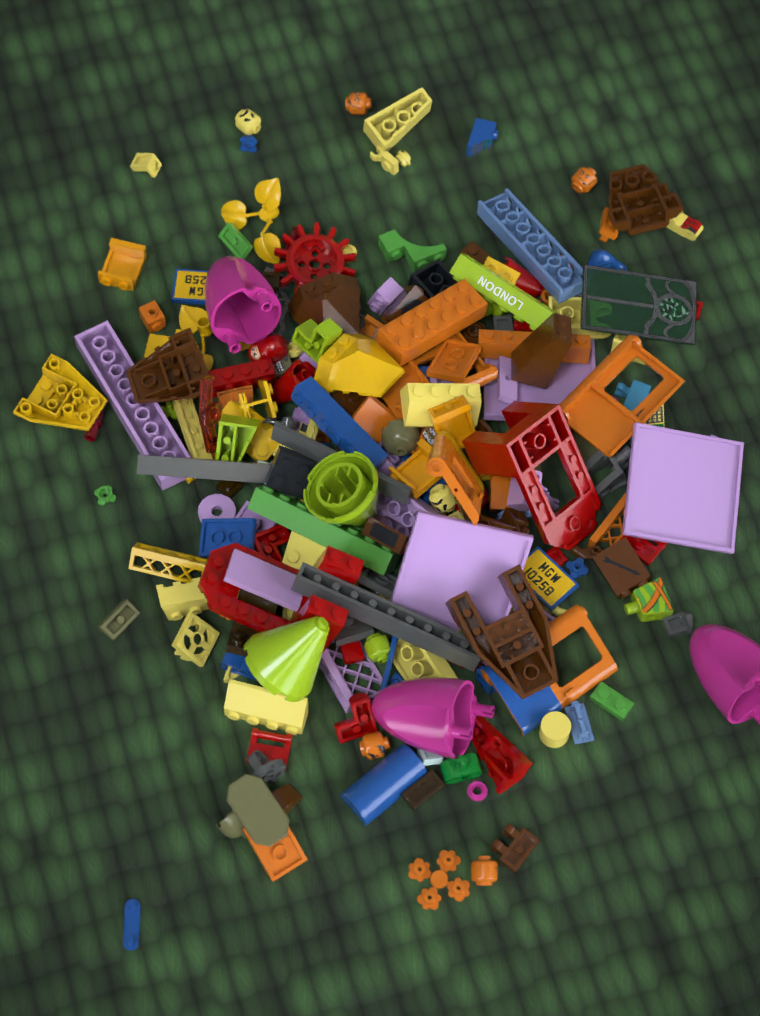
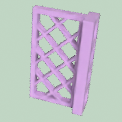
M361 640L358 641H360L366 662L356 663L360 664L358 672L347 669V665L341 667L335 664V657L343 659L342 654L337 652L339 646L336 647L335 651L326 649L319 663L321 671L346 714L352 712L349 698L353 695L354 689L371 694L368 695L371 701L378 693L369 689L371 682L380 684V686L382 684L383 678L374 662L369 660ZM362 665L371 669V676L360 673ZM345 673L356 676L354 684L345 681ZM358 677L369 681L367 688L356 685Z

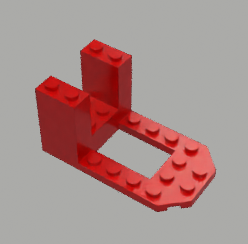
M514 401L502 410V414L509 427L506 433L474 431L462 440V443L476 474L516 478L544 544L571 550L595 530L597 524L595 516L596 512L600 510L601 501L560 405ZM557 451L576 497L554 514L534 468Z
M236 542L210 552L198 584L200 592L204 594L207 600L206 604L210 611L259 632L315 616L323 617L329 624V633L323 652L343 629L349 610L313 594L310 598L302 596L298 611H293L291 620L288 621L237 599L240 588L223 581L234 549L295 575L298 574V569ZM328 545L313 567L354 585L360 577L364 561Z

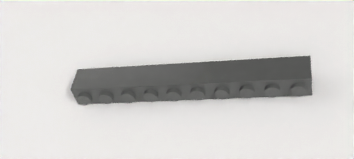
M302 563L291 590L308 598L313 594L349 610L348 616L473 672L480 662L481 658L475 653L462 633L309 564Z

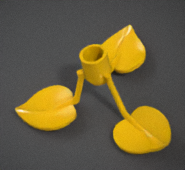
M279 178L261 181L255 187V198L262 204L260 211L246 214V205L239 200H232L222 206L221 215L226 224L233 223L238 230L245 227L247 223L246 217L259 215L260 219L267 222V224L260 233L261 237L256 238L254 241L255 252L262 260L277 264L280 263V257L274 255L275 247L281 248L280 241L273 233L264 234L270 224L273 223L272 219L277 218L279 215L277 207L280 204L281 187Z
M182 305L179 313L180 327L182 331L191 328L193 334L199 330L202 347L201 353L207 370L210 371L213 366V357L205 354L204 337L211 336L213 331L207 312L201 308ZM239 342L241 345L240 351L249 349L254 343L247 345L245 342Z

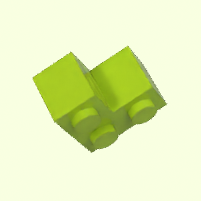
M330 318L319 325L312 319H309L296 327L291 340L318 363L319 358L340 337L343 329Z

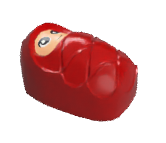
M279 334L271 335L251 345L248 350V358L251 362L271 358L274 365L288 354V343Z

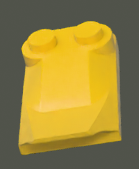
M230 400L218 414V423L223 414L244 417L242 409H239L240 402ZM249 407L251 419L261 421L245 453L257 463L258 460L267 462L280 443L271 439L273 425L262 423L265 419Z

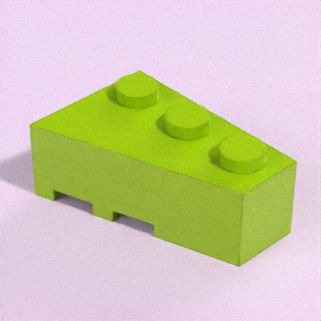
M223 414L219 421L215 460L241 462L261 420Z

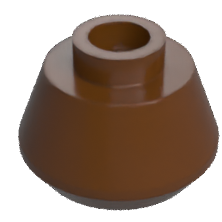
M476 321L463 329L462 335L467 342L477 344L479 329H487L485 325Z

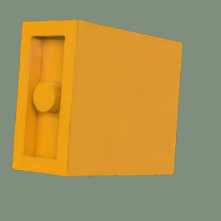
M111 238L108 256L102 271H98L99 283L105 286L118 287L121 290L134 291L147 258L146 246Z
M464 395L428 409L435 434L439 431L449 432L461 449L465 448L462 440L476 431L470 414L471 407Z
M423 438L417 442L419 450L396 469L392 466L388 467L389 477L411 487V495L415 499L442 478V476H431L427 472L426 465L432 446Z

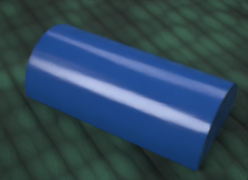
M402 744L344 790L340 797L364 825L367 826L402 797L401 793L426 775L427 770L419 757L408 746Z

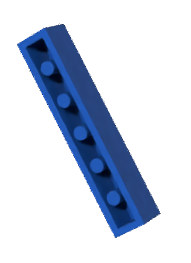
M312 377L307 378L294 387L290 398L345 453L357 451L364 454L374 464L376 470L385 464L389 455Z

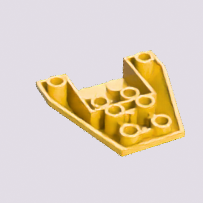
M51 354L42 367L43 376L28 399L22 397L13 414L33 423L89 431L108 401L68 361Z

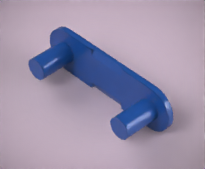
M130 899L125 903L123 946L129 951L135 950L139 945L141 906L136 899Z

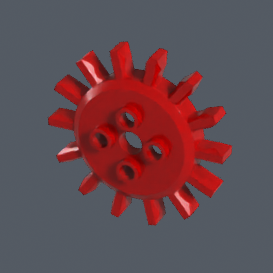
M315 222L313 234L306 235L300 224L297 225L296 229L299 236L297 240H293L286 233L282 236V241L289 246L288 250L275 247L274 255L285 258L286 262L274 264L273 271H287L288 275L280 280V286L283 288L293 282L297 285L294 289V294L300 286L316 280L311 279V276H315L318 279L334 272L355 277L356 270L345 267L344 263L356 261V253L343 254L342 250L347 248L350 240L346 238L339 243L332 240L336 234L335 227H332L328 235L324 236L319 234L320 226L318 222ZM312 253H317L318 256L314 257ZM312 261H316L320 266L312 268L309 264ZM302 263V264H304L305 266H304V267H299L298 264ZM328 265L330 266V268L325 269L324 266Z

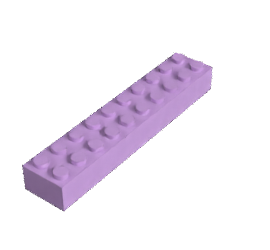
M108 320L74 336L78 351L139 453L191 458L157 402L136 403L126 371L134 363ZM153 475L162 491L186 479L184 477Z

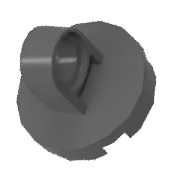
M255 750L248 756V761L254 769L252 775L261 777L265 783L269 782L270 785L276 782L285 773L284 768H287L281 759L269 762L266 756L259 750Z

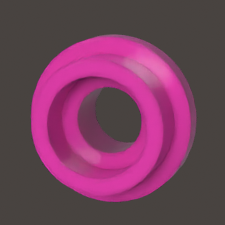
M474 781L469 784L467 794L470 799L482 801L487 796V786L483 782ZM479 789L481 793L475 794L474 790Z

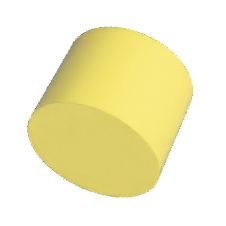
M557 711L546 714L541 721L539 737L543 744L551 748L563 746L567 742L571 731L569 718Z

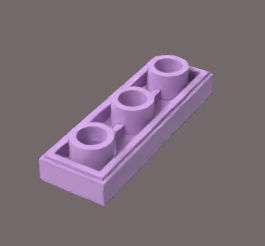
M499 356L497 400L511 404L517 401V382L511 380V359Z

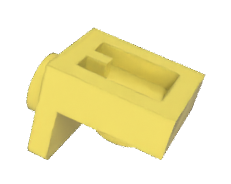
M136 153L130 168L133 171H147L152 178H155L162 164L154 153Z

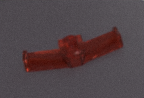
M207 375L200 380L199 422L206 453L216 452L217 435L214 425L221 419L219 402H212V384L215 375Z

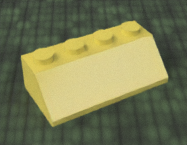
M407 383L400 390L404 427H433L428 409L461 395H464L470 404V414L474 427H476L482 403L480 385L465 383Z
M398 638L393 664L404 680L439 677L458 679L446 659Z
M230 679L224 713L232 720L242 719L251 725L261 724L271 730L281 729L285 730L286 733L302 735L308 716V698H304L299 702L285 701L287 696L279 692L273 695L264 687Z

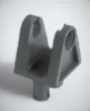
M628 445L612 457H607L598 450L584 463L590 476L607 466L612 468L613 472L595 487L599 499L627 484L628 479L623 470L629 467L631 449Z

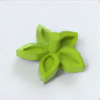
M170 401L166 402V407H160L167 418L170 416L172 419H177L174 406H172Z

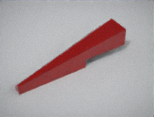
M476 715L471 740L480 759L485 762L489 770V777L493 778L495 782L496 792L501 794L523 779L533 763L484 717Z

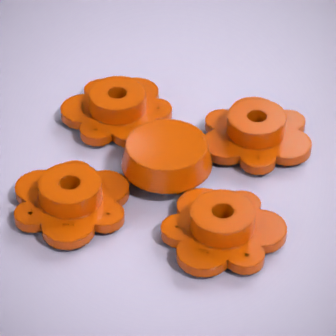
M442 850L439 853L440 858L437 859V864L440 865L441 870H436L432 874L429 870L430 864L428 862L424 863L421 858H417L414 863L409 864L410 871L408 876L410 879H417L418 882H422L424 879L430 878V883L433 886L429 889H422L421 894L417 897L418 903L422 904L424 910L429 908L436 910L439 907L438 902L441 901V896L438 895L436 888L441 889L447 885L449 897H454L457 902H461L464 897L469 896L470 892L468 889L470 884L468 881L455 878L454 881L448 882L446 872H449V870L456 871L457 866L461 862L460 857L456 856L455 851L450 850L448 852L447 850Z

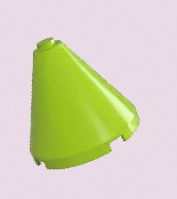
M339 451L322 459L311 470L307 477L309 481L307 489L303 490V498L307 509L318 520L326 523L364 527L369 516H377L378 474L374 464L364 454L357 451L353 453Z
M315 616L251 636L244 645V650H247L248 653L245 661L256 680L273 695L279 692L287 696L285 701H302L311 692L329 633L327 620L323 617Z

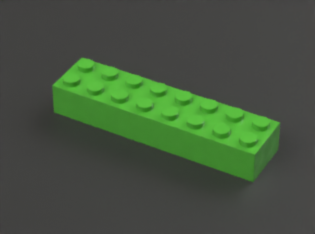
M266 485L255 488L247 509L324 547L329 545L363 560V566L383 576L395 570L402 555L362 534L364 528L361 526L333 524L318 520L307 509L304 500L302 501L294 496L269 488Z

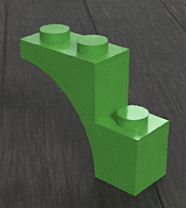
M395 229L379 235L378 246L386 260L390 262L405 256L413 272L437 259H440L441 262L446 259L447 249L444 244L437 246L415 245L403 239Z

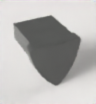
M681 611L680 613L662 618L668 638L684 633H692L693 619L689 611Z

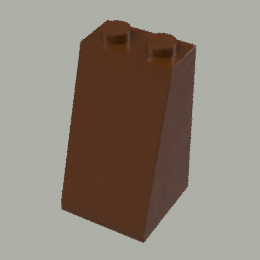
M552 313L512 351V381L547 389L572 345L571 317Z

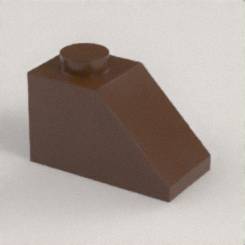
M286 784L272 792L285 814L291 811L303 799L290 784Z

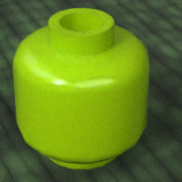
M375 633L366 638L364 649L371 662L383 664L387 662L391 644L387 636Z

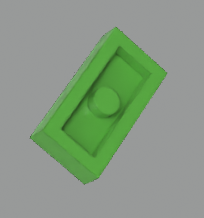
M227 223L218 235L234 255L243 260L253 248L252 244L233 223Z
M602 681L590 696L591 701L621 721L625 719L634 706L632 701Z

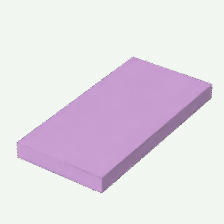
M234 549L223 581L295 612L298 611L303 596L291 590L297 575L237 549Z

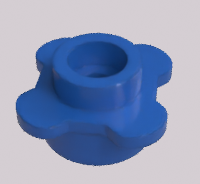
M251 135L240 138L241 145L239 148L241 151H251L252 153L257 151L255 147L257 139Z
M582 558L566 563V568L569 569V574L574 579L588 573V568L585 567Z

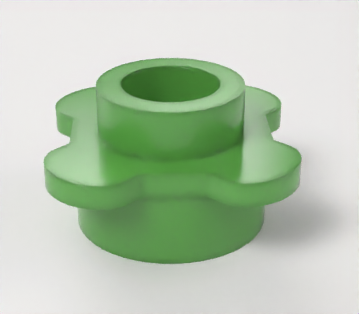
M109 485L101 486L94 491L100 506L116 500V496L112 493V487Z

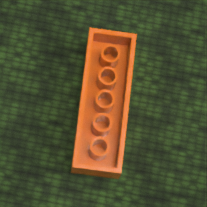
M464 278L379 328L376 342L400 366H403L483 318L488 303Z

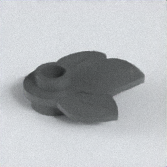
M265 417V420L262 421V423L278 422L290 429H295L297 424L294 418L283 417L282 421L276 418Z

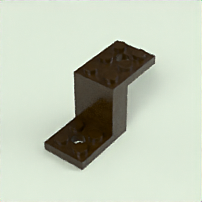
M240 588L239 600L275 615L276 603ZM233 620L226 652L246 657L248 653L247 650H244V645L251 636L259 633V631Z

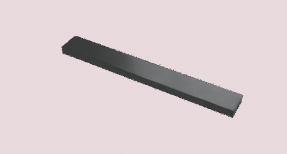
M278 422L273 425L272 440L316 462H320L325 457L337 452ZM377 471L378 492L407 505L412 488Z
M138 454L137 474L265 483L271 464Z

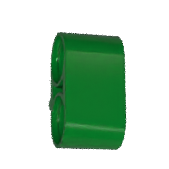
M476 753L463 756L459 754L458 759L451 758L440 763L446 784L473 779L482 774Z

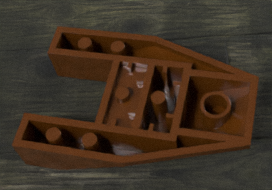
M519 564L498 576L515 610L514 613L485 627L467 591L449 599L445 604L453 620L475 653L523 700L558 682L548 618Z

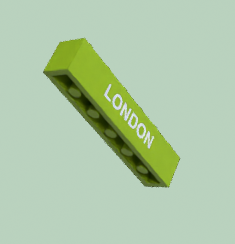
M460 254L449 272L454 275L453 279L457 282L465 278L477 292L479 291L484 295L483 298L491 303L493 301L499 304L498 308L506 313L510 311L514 314L516 320L522 323L525 321L530 324L529 328L533 331L552 313H557L467 254Z

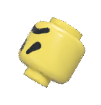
M250 109L241 110L237 113L235 125L240 131L246 135L259 132L261 118Z
M437 484L430 490L429 500L436 511L449 513L454 510L456 505L455 495L451 492L448 485Z

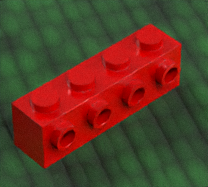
M271 358L208 371L213 391L202 395L203 400L217 397V392L252 385L253 389L260 388L258 380H267V383L274 385L276 378Z

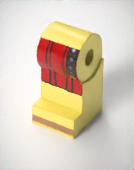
M682 211L676 218L669 219L667 228L694 241L702 232L703 225L698 220L685 215Z

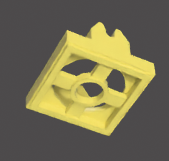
M188 612L171 646L176 649L174 654L180 655V659L192 661L199 667H203L220 633L195 613ZM195 626V630L198 631L192 632L189 627ZM204 632L207 636V642L205 641ZM195 634H199L201 637V642L198 645L194 643ZM185 635L190 638L191 645L188 650L184 644ZM197 647L204 648L201 653L194 654Z

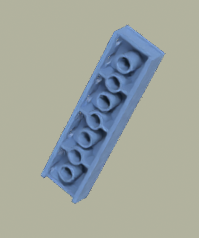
M508 188L505 189L503 194L485 202L478 201L477 215L558 303L583 293L584 280H582L581 275L584 277V269ZM588 275V278H587V290H589V281H590V276H589V275Z

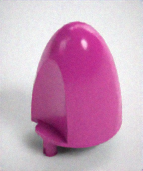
M225 256L212 264L207 273L204 290L208 320L215 336L228 344L230 352L238 353L241 350L239 342H245L247 345L258 342L275 329L281 317V305L267 280L247 261L235 256Z
M717 624L699 626L694 630L690 638V656L695 672L706 693L730 723L738 724L754 718L760 725V644L729 627Z
M417 678L397 682L380 690L372 701L374 718L388 733L415 748L453 759H458L459 754L463 756L473 736L476 715L492 719L495 713L493 705L479 704L477 702V696L474 695V684L470 680L456 678Z

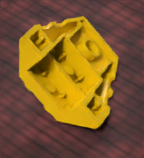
M343 333L319 358L314 380L327 392L339 390L343 394L357 392L362 396L382 397L405 371L374 339L362 334Z

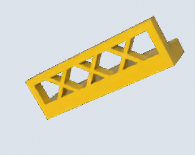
M137 542L132 547L128 569L190 583L193 578L189 572L198 570L203 573L207 559ZM135 557H143L147 564L144 566L134 565ZM161 561L165 569L158 571L152 563ZM174 565L180 566L184 573L175 575L171 567Z

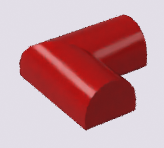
M280 524L255 534L254 548L256 552L282 562L283 558L277 546L287 543L290 533L286 527Z
M357 693L349 698L352 718L333 724L340 744L378 731L372 713L370 697L366 693Z

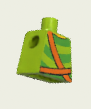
M661 578L635 589L631 596L632 602L624 604L626 615L637 613L641 622L662 620L663 617L673 615L674 612Z

